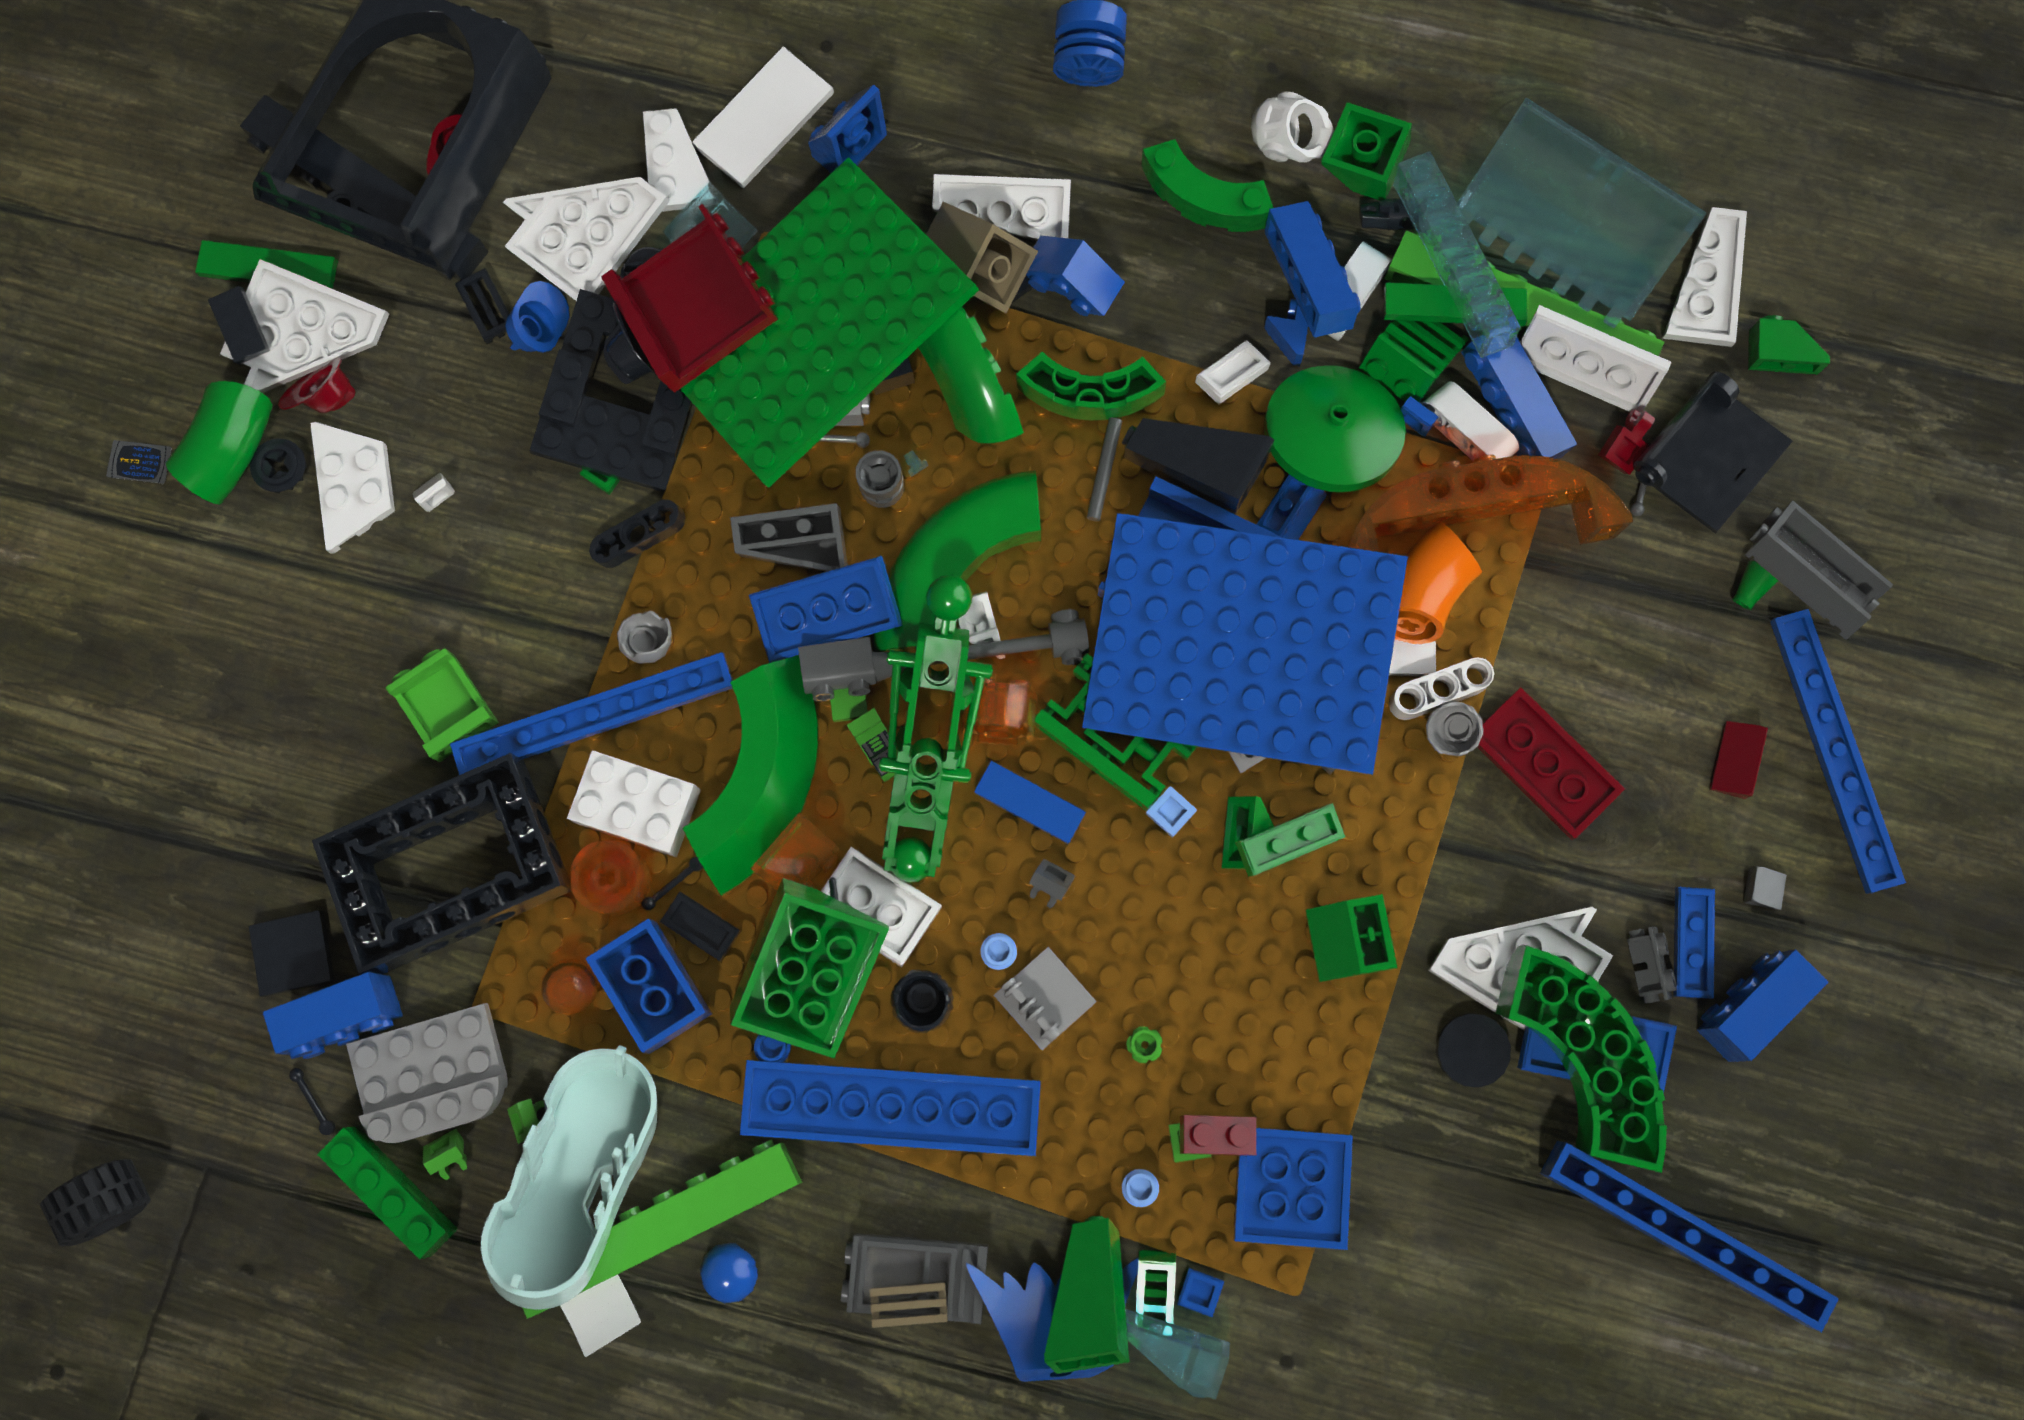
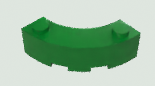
M1176 139L1143 149L1141 167L1148 182L1163 201L1166 200L1171 206L1181 212V216L1204 227L1211 225L1226 228L1229 232H1248L1266 228L1269 209L1274 207L1264 180L1250 183H1233L1213 178L1200 171L1186 158L1179 148Z
M1042 351L1016 373L1017 388L1033 402L1056 414L1080 420H1109L1112 417L1120 418L1133 414L1164 396L1166 380L1143 356L1122 369L1104 373L1102 376L1081 375L1078 371L1068 369L1056 363Z

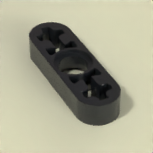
M667 499L660 500L597 535L590 544V556L603 567L614 568L678 533L685 524V513L673 501ZM669 511L672 513L669 515L670 521L665 523L663 522L666 519L665 513ZM637 526H644L645 534L643 538L638 542H631L630 534L632 530ZM611 545L612 547L609 549L610 555L604 556L606 546Z

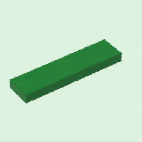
M205 240L201 242L195 273L200 277L250 283L259 259L333 289L338 260L335 257Z
M1386 282L1384 287V320L1525 326L1527 322V289Z

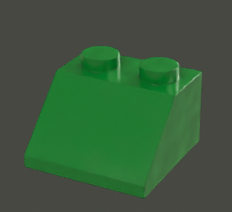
M1347 102L1323 156L1321 165L1351 191L1379 201L1386 200L1410 144L1412 123Z

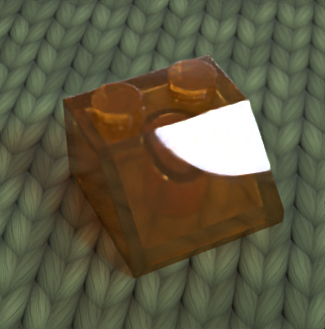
M799 812L751 869L776 890H778L782 878L814 888L815 884L812 881L821 870L827 873L839 859L836 853L840 848Z

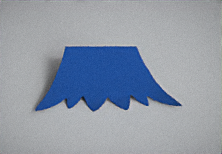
M1139 1257L1122 1269L1125 1305L1138 1274ZM966 1263L969 1275L992 1317L1010 1356L1015 1374L1020 1381L1090 1378L1114 1366L1109 1365L1056 1374L1045 1363L1044 1353L1061 1276L1055 1287L1044 1269L1037 1263H1032L1025 1291L1007 1272L1003 1273V1289L983 1272Z

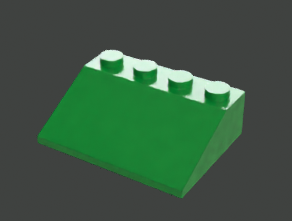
M782 878L729 1007L730 1025L835 1058L886 938L889 926L817 889Z

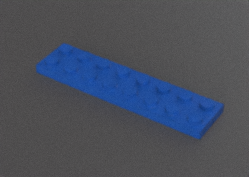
M746 1060L740 1135L1036 1156L1041 1081Z

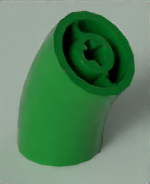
M230 381L210 383L205 388L198 410L188 430L165 462L166 468L174 478L197 496L213 504H222L244 474L261 442L272 411V402L262 392L248 385Z

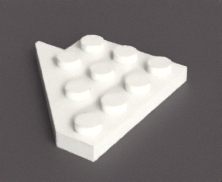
M641 177L507 198L503 203L525 220L505 247L576 301L580 289L599 294L602 291L605 283L601 276L611 269L615 272L618 270L670 200Z

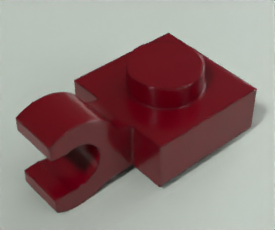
M1633 409L1626 418V427L1616 425L1598 456L1620 472L1630 475L1634 469V462L1649 446L1642 438L1653 425L1655 418L1646 411L1640 413Z

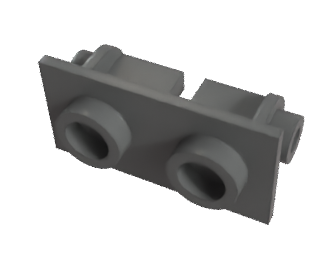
M1648 927L1650 935L1646 936L1644 929L1629 931L1630 939H1627L1632 963L1647 962L1648 966L1646 970L1635 971L1639 997L1643 996L1645 1003L1660 1001L1658 995L1660 993H1663L1664 1000L1673 999L1672 991L1677 990V984L1673 970L1666 968L1664 955L1669 954V949L1664 932L1658 933L1657 927Z

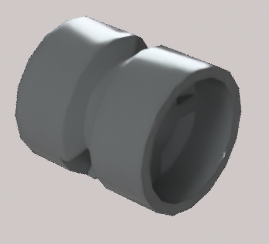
M883 450L865 454L856 466V480L863 498L870 505L877 508H887L896 504L901 499L905 490V481L898 460L891 453Z

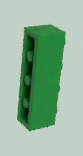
M358 1126L343 1127L317 1154L419 1260L433 1256L458 1230Z

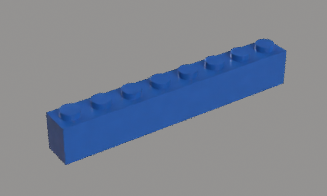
M1557 1141L1540 1174L1810 1329L1822 1333L1839 1300L1834 1295L1567 1142Z

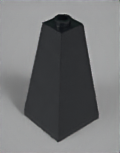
M1142 418L1137 428L1133 425L1129 428L1122 444L1126 446L1124 452L1125 459L1161 479L1236 515L1267 463L1275 439L1265 435Z

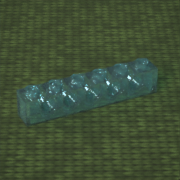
M1431 151L1399 162L1393 185L1443 284L1446 285L1480 358L1514 346L1520 325Z

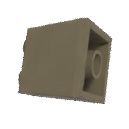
M944 201L926 234L976 284L979 291L973 297L1004 313H1007L1038 253L1036 249L996 225Z

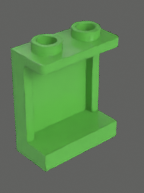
M446 648L431 651L422 658L423 663L412 670L406 669L399 672L392 678V683L386 687L388 693L398 701L425 743L422 746L428 756L438 762L453 754L450 743L486 732L499 723L456 656Z

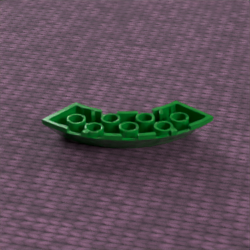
M799 655L761 665L730 682L736 694L742 724L741 746L737 764L729 782L717 800L701 816L682 828L698 860L721 896L745 882L760 869L774 852H777L793 825L796 824L806 803V797L810 790L817 764L818 720L813 695H805Z

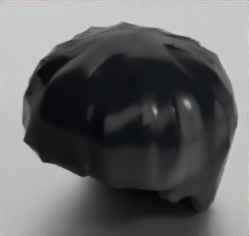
M917 969L910 970L894 985L890 1004L893 1008V1015L907 1030L915 1033H928L940 1028L947 1021L954 1008V997L952 988L945 979H942L941 975L929 970Z

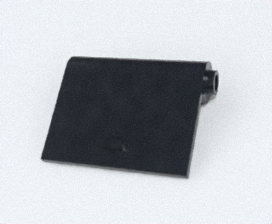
M1712 372L1633 464L1636 471L1635 476L1641 483L1654 487L1715 534L1793 442V440L1736 399L1740 393L1738 385L1733 379L1721 372Z

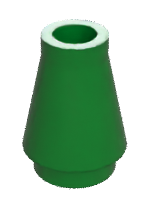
M1755 560L1748 561L1737 592L1732 600L1741 607L1751 610L1778 580Z

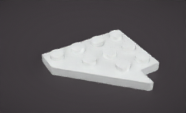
M259 259L246 295L270 351L242 363L251 367L244 385L264 393L326 366L335 358L340 357L342 360L376 346L390 313ZM225 342L220 355L233 360Z
M1589 907L1447 939L1428 971L1496 1012L1506 968L1513 952L1518 946L1526 945L1549 952L1568 961L1597 981L1600 979L1613 955L1582 937L1583 932L1597 909ZM1505 1018L1509 1022L1513 1023L1514 1025L1525 1031V1025H1523L1522 1023Z

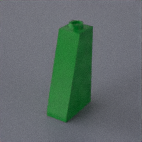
M1092 1216L1086 1218L1084 1222L1072 1225L1044 1353L1045 1363L1056 1374L1129 1362L1119 1230L1109 1218Z

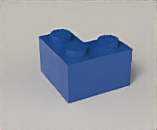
M1042 235L1033 247L1038 253L1026 274L1029 278L1028 283L1034 289L1042 293L1053 291L1066 296L1072 302L1071 308L1083 316H1088L1089 314L1104 316L1125 283L1084 240Z

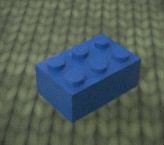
M646 919L585 958L642 1053L650 1054L712 1015L711 1010L658 923L654 920Z
M1796 949L1784 952L1778 950L1771 955L1769 953L1763 954L1751 966L1754 972L1746 980L1743 978L1737 980L1726 991L1729 997L1720 1006L1717 1003L1711 1006L1701 1016L1704 1023L1697 1031L1728 1062L1752 1061L1829 983Z
M371 972L361 974L262 1012L275 1054L290 1055L291 1059L303 1056V1059H309L325 1053L324 1046L335 1043L338 1046H343L360 1039L359 1033L372 1030V1033L384 1031L394 1026L393 1020L403 1017L391 977Z

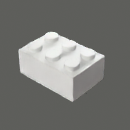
M592 750L567 819L584 827L677 857L685 836L682 828L690 822L701 789L695 784Z

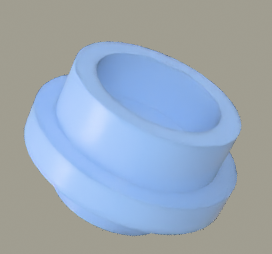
M992 934L981 945L982 960L992 969H1006L1016 959V944L1006 934Z
M1136 1169L1125 1176L1122 1182V1193L1126 1201L1131 1205L1146 1207L1156 1200L1159 1193V1184L1151 1172L1144 1169Z

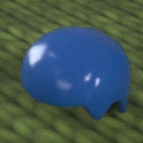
M736 1243L714 1246L705 1254L700 1267L704 1289L713 1299L722 1303L742 1301L753 1291L758 1279V1270L754 1258Z

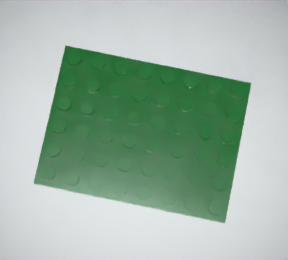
M848 157L741 258L743 263L748 261L760 277V279L755 281L759 288L764 286L773 298L775 304L771 306V309L778 320L683 386L681 390L762 483L769 488L974 296L979 289Z

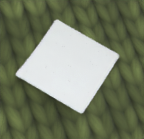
M618 1275L578 1294L570 1301L560 1305L585 1357L641 1323L638 1313Z

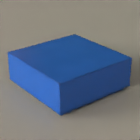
M1411 396L1401 408L1405 424L1422 436H1426L1438 419L1436 414Z
M1188 1267L1177 1305L1213 1317L1224 1280Z

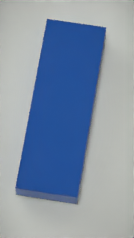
M993 761L988 765L974 791V794L1068 845L1086 814L1084 810Z
M1675 888L1674 975L1677 990L1673 991V997L1714 999L1715 889Z

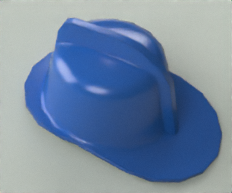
M537 281L529 284L524 289L513 310L508 315L505 324L507 335L512 341L510 349L513 351L521 349L526 352L538 351L544 353L551 351L556 346L569 320V306L558 288L548 282Z

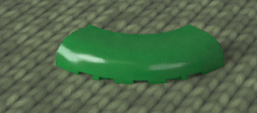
M961 307L918 348L943 393L955 428L969 439L978 443L1007 441L1024 433L1011 393H1004L995 375L1001 371L998 362L995 361L991 352L981 345L987 340L974 316L969 318L965 309Z
M1036 470L1002 476L968 489L935 511L915 531L900 551L888 573L903 625L874 633L873 651L890 652V650L915 653L919 623L934 625L935 615L930 611L926 603V593L929 586L937 578L944 575H955L966 582L980 567V564L994 554H999L1022 544L1041 541Z
M1526 945L1518 946L1508 962L1495 1013L1522 1023L1546 1041L1563 1063L1570 1076L1577 1101L1578 1134L1575 1147L1590 1156L1662 1173L1667 1125L1664 1124L1662 1101H1665L1663 1089L1659 1086L1655 1070L1657 1066L1652 1052L1634 1025V1020L1620 1002L1612 997L1592 976L1549 952Z

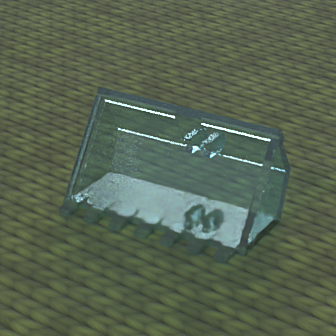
M1526 97L1454 207L1461 212L1453 224L1464 231L1473 220L1485 227L1478 238L1479 242L1489 247L1497 236L1510 243L1503 254L1505 259L1515 263L1522 252L1535 259V262L1528 270L1531 276L1540 279L1547 268L1561 276L1553 287L1556 292L1565 295L1572 284L1586 292L1578 306L1589 312L1595 303L1600 301L1611 309L1604 318V323L1615 328L1622 317L1629 321L1632 320L1707 212Z

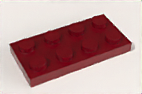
M1521 687L1483 723L1484 734L1477 748L1571 840L1576 839L1625 790L1608 771Z

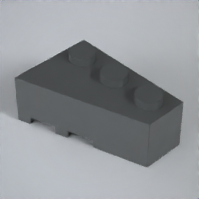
M837 503L730 517L734 550L741 557L820 572H828L848 566L841 510Z

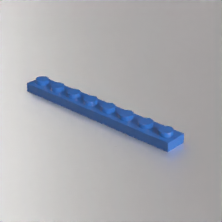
M1806 609L1774 618L1770 623L1865 893L1869 894L1904 884L1906 882L1810 611Z
M721 652L450 743L459 775L509 753L525 759L733 689L730 683L733 679L725 654Z

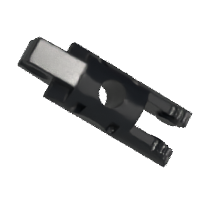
M1446 196L1394 198L1361 204L1360 223L1362 228H1378L1383 230L1446 227L1448 217L1447 214L1442 212L1448 211L1450 208V199Z

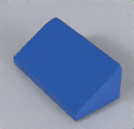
M1288 475L1256 525L1280 537L1299 540L1324 501L1326 492L1308 486Z

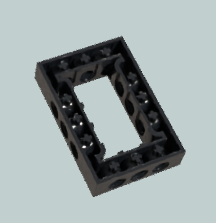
M512 753L312 840L359 974L367 972L385 974L573 891L525 761ZM497 810L498 812L495 813L496 819L503 824L510 843L507 846L508 851L515 856L521 874L518 875L508 871L494 875L496 879L473 889L469 887L462 889V894L442 903L428 904V909L408 918L399 917L393 920L373 864Z

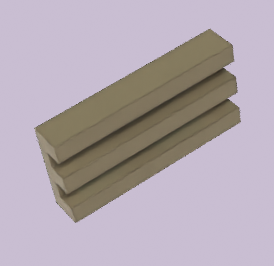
M945 1282L874 1287L869 1289L872 1328L948 1322ZM938 1291L939 1296L936 1299L879 1303V1296ZM939 1307L940 1313L880 1318V1311Z

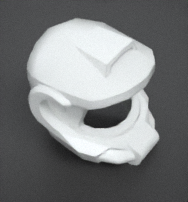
M1282 92L1278 94V97L1266 99L1256 108L1251 120L1253 141L1267 158L1277 162H1285L1288 159H1292L1302 163L1309 162L1315 158H1322L1334 133L1333 123L1325 109L1294 92ZM1305 113L1312 124V138L1309 144L1302 149L1297 145L1300 132L1298 116Z

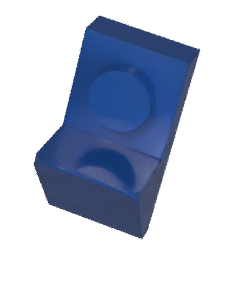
M1290 298L1287 319L1267 316L1264 328L1293 366H1300L1304 355L1308 324L1296 299Z

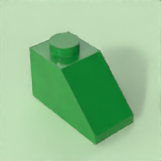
M1768 315L1760 318L1749 330L1748 370L1818 375L1830 364V356L1794 320H1783L1782 316Z

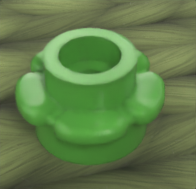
M1146 1026L1138 1027L1133 1031V1035L1127 1039V1050L1132 1053V1058L1139 1063H1147L1148 1060L1154 1061L1162 1053V1048L1160 1047L1162 1037L1156 1030L1151 1031ZM1143 1041L1148 1042L1147 1048H1142L1141 1043Z

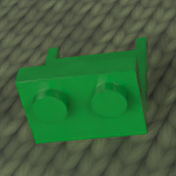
M1394 320L1378 336L1359 369L1378 381L1404 402L1411 396L1420 403L1437 377L1467 344L1470 338L1465 335L1461 338L1440 322Z

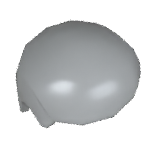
M650 610L642 614H633L623 620L617 632L620 651L628 659L639 664L655 663L664 657L672 644V630L668 618L663 619Z
M1462 702L1445 703L1435 709L1427 721V740L1440 754L1451 756L1466 755L1478 747L1484 734L1482 718L1470 705Z

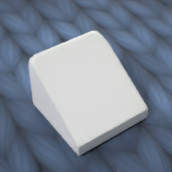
M439 473L415 490L413 496L415 501L425 511L430 512L452 496L455 490L446 478Z

